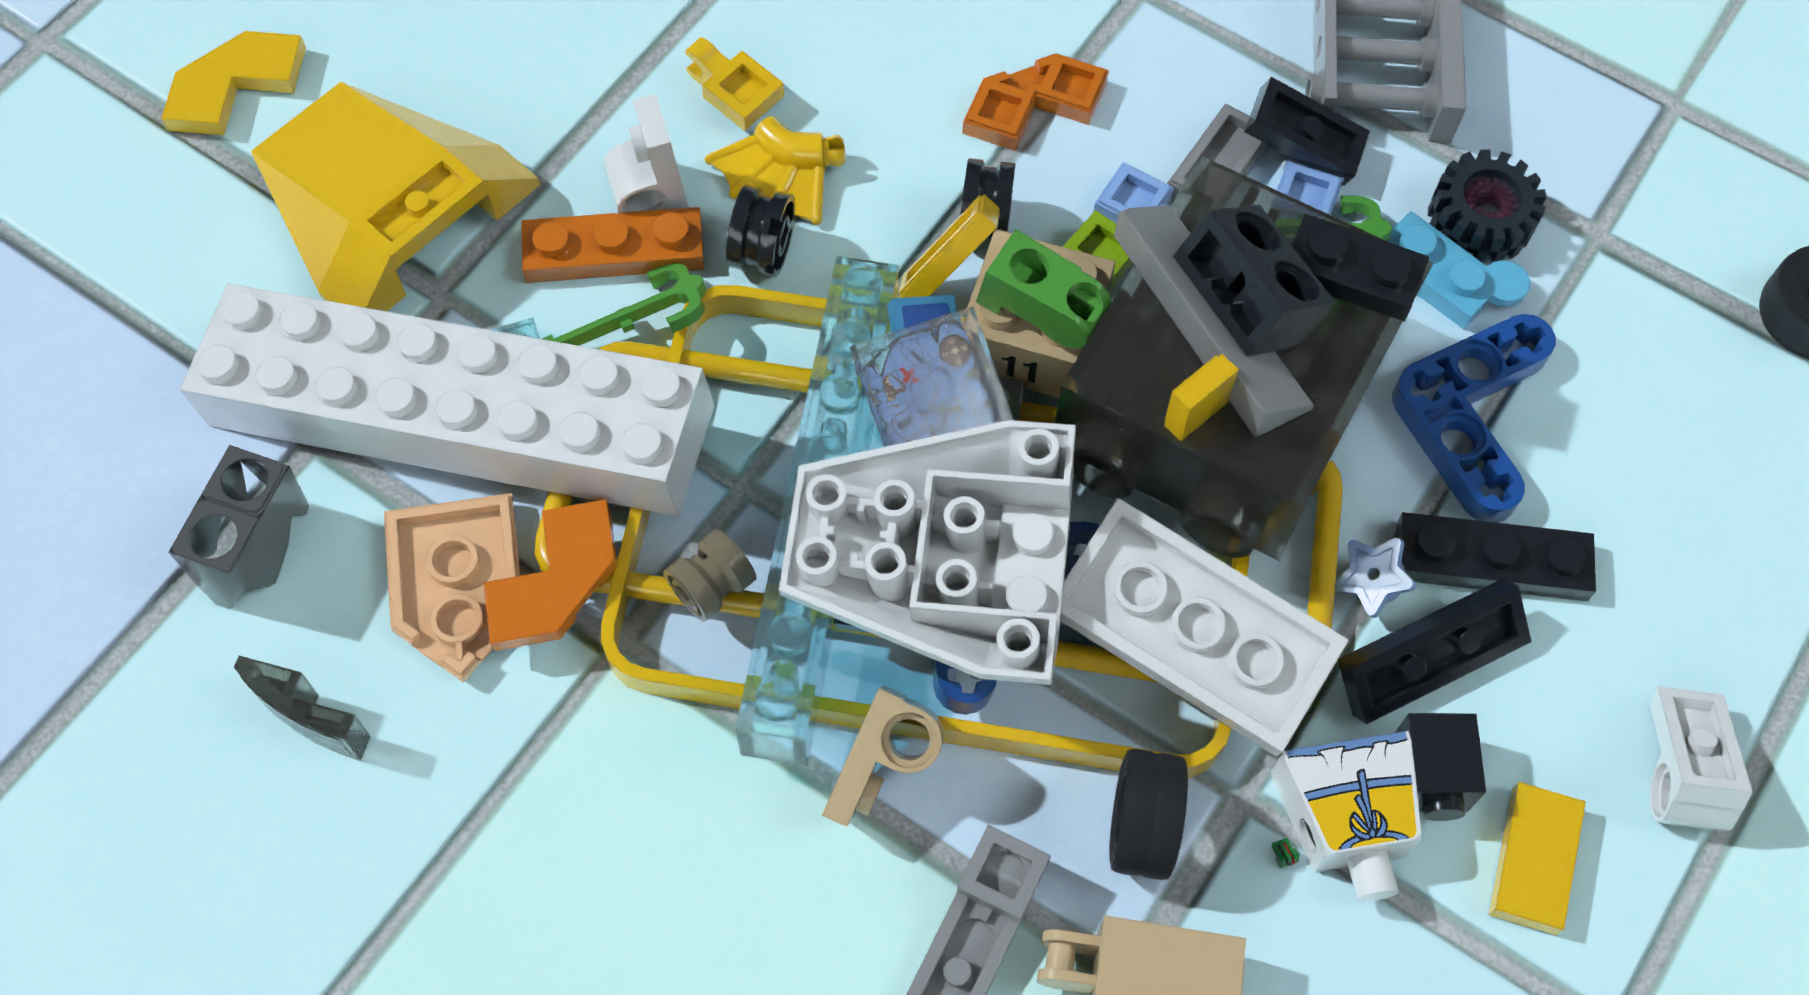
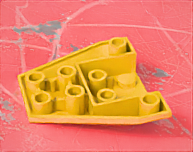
M339 82L251 150V154L321 298L325 301L381 311H389L407 296L396 269L474 205L478 204L498 221L541 185L536 175L499 144L343 82Z

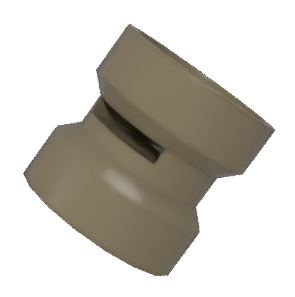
M718 529L713 530L698 542V555L694 554L690 558L680 557L663 571L667 583L680 601L692 614L704 622L722 608V599L730 592H742L757 579L754 568L744 553L725 533Z

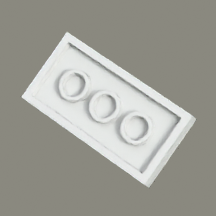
M1117 498L1064 580L1061 622L1276 757L1284 751L1349 641L1336 631L1120 498Z

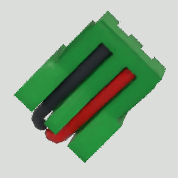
M1288 838L1272 843L1271 847L1280 868L1299 862L1300 854L1295 848L1293 849Z

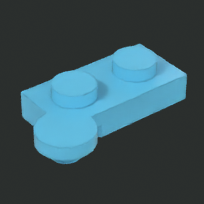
M1412 211L1391 230L1389 243L1430 256L1417 295L1463 330L1481 313L1483 307L1488 302L1500 307L1516 306L1523 301L1530 289V278L1520 265L1511 261L1501 260L1486 266Z

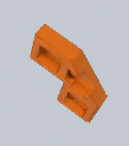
M1054 53L1035 60V66L1007 75L1006 71L985 77L964 118L962 134L1016 151L1035 108L1089 125L1107 85L1109 70Z
M606 499L542 511L549 571L484 582L490 644L495 651L560 640L576 621V614L598 586L602 587L613 574L618 565L611 512Z

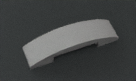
M988 824L957 886V893L906 995H987L1035 894L1051 855Z

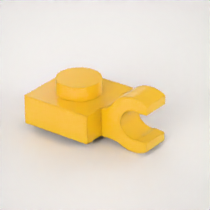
M703 37L697 39L685 50V55L694 61L686 68V72L702 85L703 98L744 131L784 97V83L743 50L729 60L710 41Z

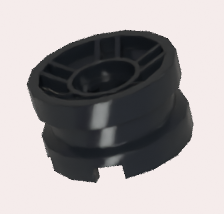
M968 158L961 214L979 195L982 197L985 194L1000 208L998 227L996 229L1008 232L1016 163L1000 162L998 167L985 166L983 159ZM994 231L986 238L989 239L990 242Z
M748 184L741 188L732 211L726 241V261L729 267L745 270L750 265L758 267L759 272L763 275L777 277L780 274L789 250L795 220L796 206L793 194L778 191L773 196L765 195L761 187Z

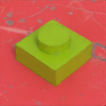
M1095 210L1063 247L1116 261L1111 290L1133 262L1114 237L1116 223Z

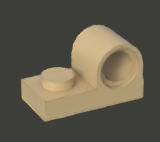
M882 685L875 695L821 816L845 827L849 825L856 811L868 816L885 779L873 773L877 763L907 774L921 772L932 765L941 751L944 740L943 726L936 713L925 705L907 698V695ZM906 719H913L922 723L929 732L930 737L927 750L914 756L905 755L897 750L892 740V731L896 723Z

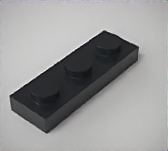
M1402 512L1396 522V538L1404 541L1401 563L1406 573L1415 582L1482 589L1504 578L1518 585L1521 594L1587 602L1596 592L1594 533Z
M1502 578L1337 659L1352 715L1367 725L1531 643L1520 588L1518 585Z

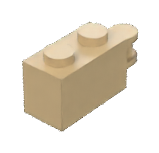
M1106 915L1102 919L1097 935L1057 929L1045 930L1042 934L1041 943L1048 947L1046 967L1038 970L1037 983L1046 987L1090 995H1242L1246 938ZM1076 953L1094 956L1092 974L1074 971Z

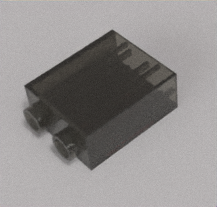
M1200 156L1170 205L1190 234L1209 210L1261 205L1291 245L1304 213L1381 239L1204 156ZM1429 260L1425 268L1421 283L1419 285L1416 297L1414 299L1412 308L1434 264ZM1134 265L1061 384L1054 423L1076 425L1073 477L1085 487L1104 496L1125 498L1136 489L1180 511V524L1186 533L1196 542L1213 552L1228 557L1242 558L1250 555L1252 550L1255 549L1280 561L1406 321L1403 322L1331 296L1336 304L1298 347L1275 351L1313 403L1312 410L1255 438L1229 401L1190 435L1180 441L1164 426L1171 394L1176 387L1204 364Z

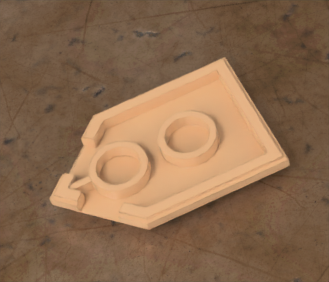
M512 493L384 511L391 630L462 683L466 681L493 649L489 638L484 582L520 576Z

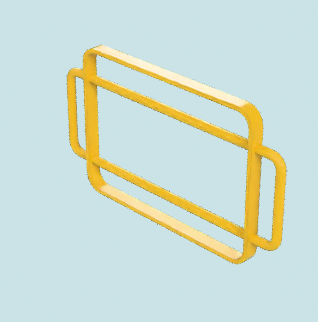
M716 285L706 289L705 295L701 298L705 306L702 317L694 324L674 332L671 347L633 341H619L598 348L605 351L703 368L707 378L875 403L872 399L874 393L866 390L861 376L690 350L692 341L698 328L703 323L721 314H739L892 337L888 308L740 285ZM689 302L684 305L683 309L688 306ZM958 319L959 326H961L963 319ZM1095 339L1087 368L1121 372L1130 360L1145 365V360L1147 359L1145 351L1147 349L1143 346ZM1157 349L1156 371L1162 374L1169 350ZM1024 401L1021 403L1019 421L1076 425V435L1192 452L1139 426L1128 417ZM1247 425L1245 427V435L1249 429ZM1197 428L1221 441L1224 440L1223 432ZM1310 447L1309 459L1302 470L1307 471L1314 477L1317 482L1318 491L1307 614L1332 629L1343 485L1341 473L1333 460L1319 449ZM1240 476L1231 567L1248 577L1257 482ZM548 491L543 510L570 506L573 496ZM630 507L617 559L618 567L602 587L598 586L594 591L609 594L601 622V644L612 673L623 684L645 694L861 729L870 709V704L644 668L630 663L619 652V637L629 598L686 607L673 592L665 577L636 573L650 511ZM541 516L535 538V557L540 570L543 572L549 571L543 517ZM743 590L740 593L730 592L722 599V608L718 611L882 638L872 633L836 628L833 624L834 617L784 596L749 590ZM1058 641L1054 665L1056 667L1158 683L1103 647ZM938 716L943 726V743L1114 771H1120L1123 759L1129 749H1139ZM1215 719L1212 740L1205 748L1191 754H1172L1185 758L1188 779L1207 771L1221 756L1229 738L1230 727ZM901 720L893 727L892 734L930 740L926 727L917 720ZM1151 751V752H1154V753H1156V754L1164 753V752H1158V751Z

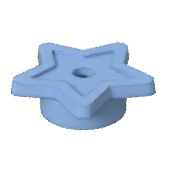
M1393 538L1376 548H1372L1354 539L1349 541L1348 555L1350 566L1336 580L1335 591L1341 594L1359 596L1366 613L1371 618H1377L1386 603L1395 600L1401 593L1411 592L1416 589V582L1406 573L1401 563L1404 541L1399 538ZM1373 569H1378L1380 572L1376 580H1371L1369 577Z

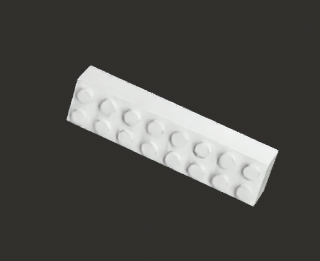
M227 283L179 389L207 425L211 427L596 501L606 499L608 503L674 516H680L715 406L703 368L230 283Z

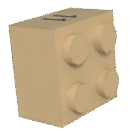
M995 229L961 327L968 333L974 351L975 367L971 373L1024 380L1025 389L1075 403L1100 324L1086 345L1077 349L1068 348L1055 343L1037 326L1004 308L997 315L976 303L987 269L1012 235L1010 232ZM1034 239L1081 267V271L1095 278L1110 292L1116 261Z

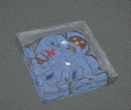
M974 306L864 340L850 347L884 447L997 422L1014 421Z

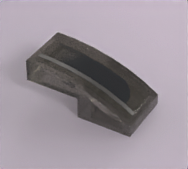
M238 656L233 668L259 701L274 716L312 742L338 754L361 761L371 736L355 714L316 704L319 694L302 672Z

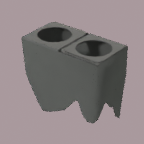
M229 445L168 553L195 585L216 605L228 609L234 608L242 592L269 587L276 583L289 545L293 516L306 515L309 509L308 501L291 467L271 458ZM242 464L266 485L262 493L250 500H247ZM262 513L260 519L257 518V517H254V516H258V515H260V514ZM223 516L232 520L237 529V539L233 547L222 556L203 558L212 556L217 550Z

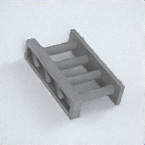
M1313 0L1314 74H1309L1305 95L1331 110H1334L1335 105L1418 111L1421 118H1427L1428 142L1451 143L1466 111L1462 1ZM1336 14L1416 20L1417 26L1424 27V37L1421 39V42L1337 36ZM1337 59L1417 65L1418 71L1426 72V83L1423 84L1422 88L1337 82Z

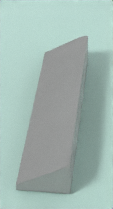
M1170 205L1128 208L1118 214L1114 237L1202 363L1205 365L1214 356L1223 354L1239 369L1229 401L1253 436L1257 438L1312 410L1313 403L1277 353L1274 351L1246 356L1177 263L1173 255L1190 235V232Z

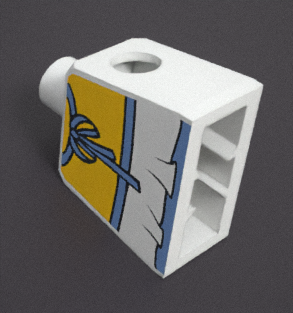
M1409 731L1283 751L1271 770V776L1310 866L1319 872L1349 867L1358 902H1374L1398 894L1399 890L1390 860L1407 856L1421 841L1422 833L1412 742Z

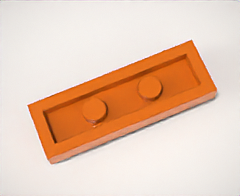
M700 207L521 220L522 272L526 283L642 275L660 266L673 263L685 265L688 271L705 270Z

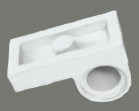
M656 94L632 100L639 125L628 127L631 140L616 145L608 151L604 158L605 170L618 213L689 208Z
M1657 686L1649 704L1661 749V755L1655 766L1650 786V808L1654 820L1658 823L1725 832L1732 830L1742 811H1744L1753 791L1725 695Z

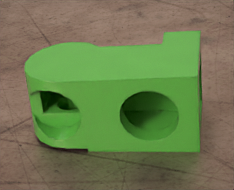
M1015 229L987 269L976 303L997 315L1004 308L1037 326L1055 343L1077 349L1087 344L1111 307L1112 298L1108 290L1095 278L1081 271V267Z

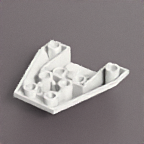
M1007 420L799 465L779 585L780 595L980 679L1051 685L1059 641L1068 548L1076 425Z

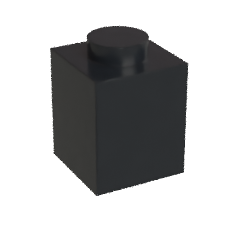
M1408 713L1394 733L1409 731L1411 737L1419 812H1423V817L1431 821H1450L1464 817L1466 812L1486 793L1477 713Z

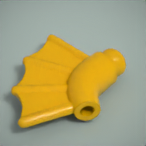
M770 116L763 119L756 126L753 135L707 154L704 160L706 164L712 165L724 174L730 187L729 196L731 198H737L741 188L746 184L761 187L765 195L773 196L778 191L793 194L796 206L795 217L810 221L813 225H820L823 214L824 172L827 171V166H842L846 162L844 139L840 135L824 137L822 132L791 131L784 127L775 116Z

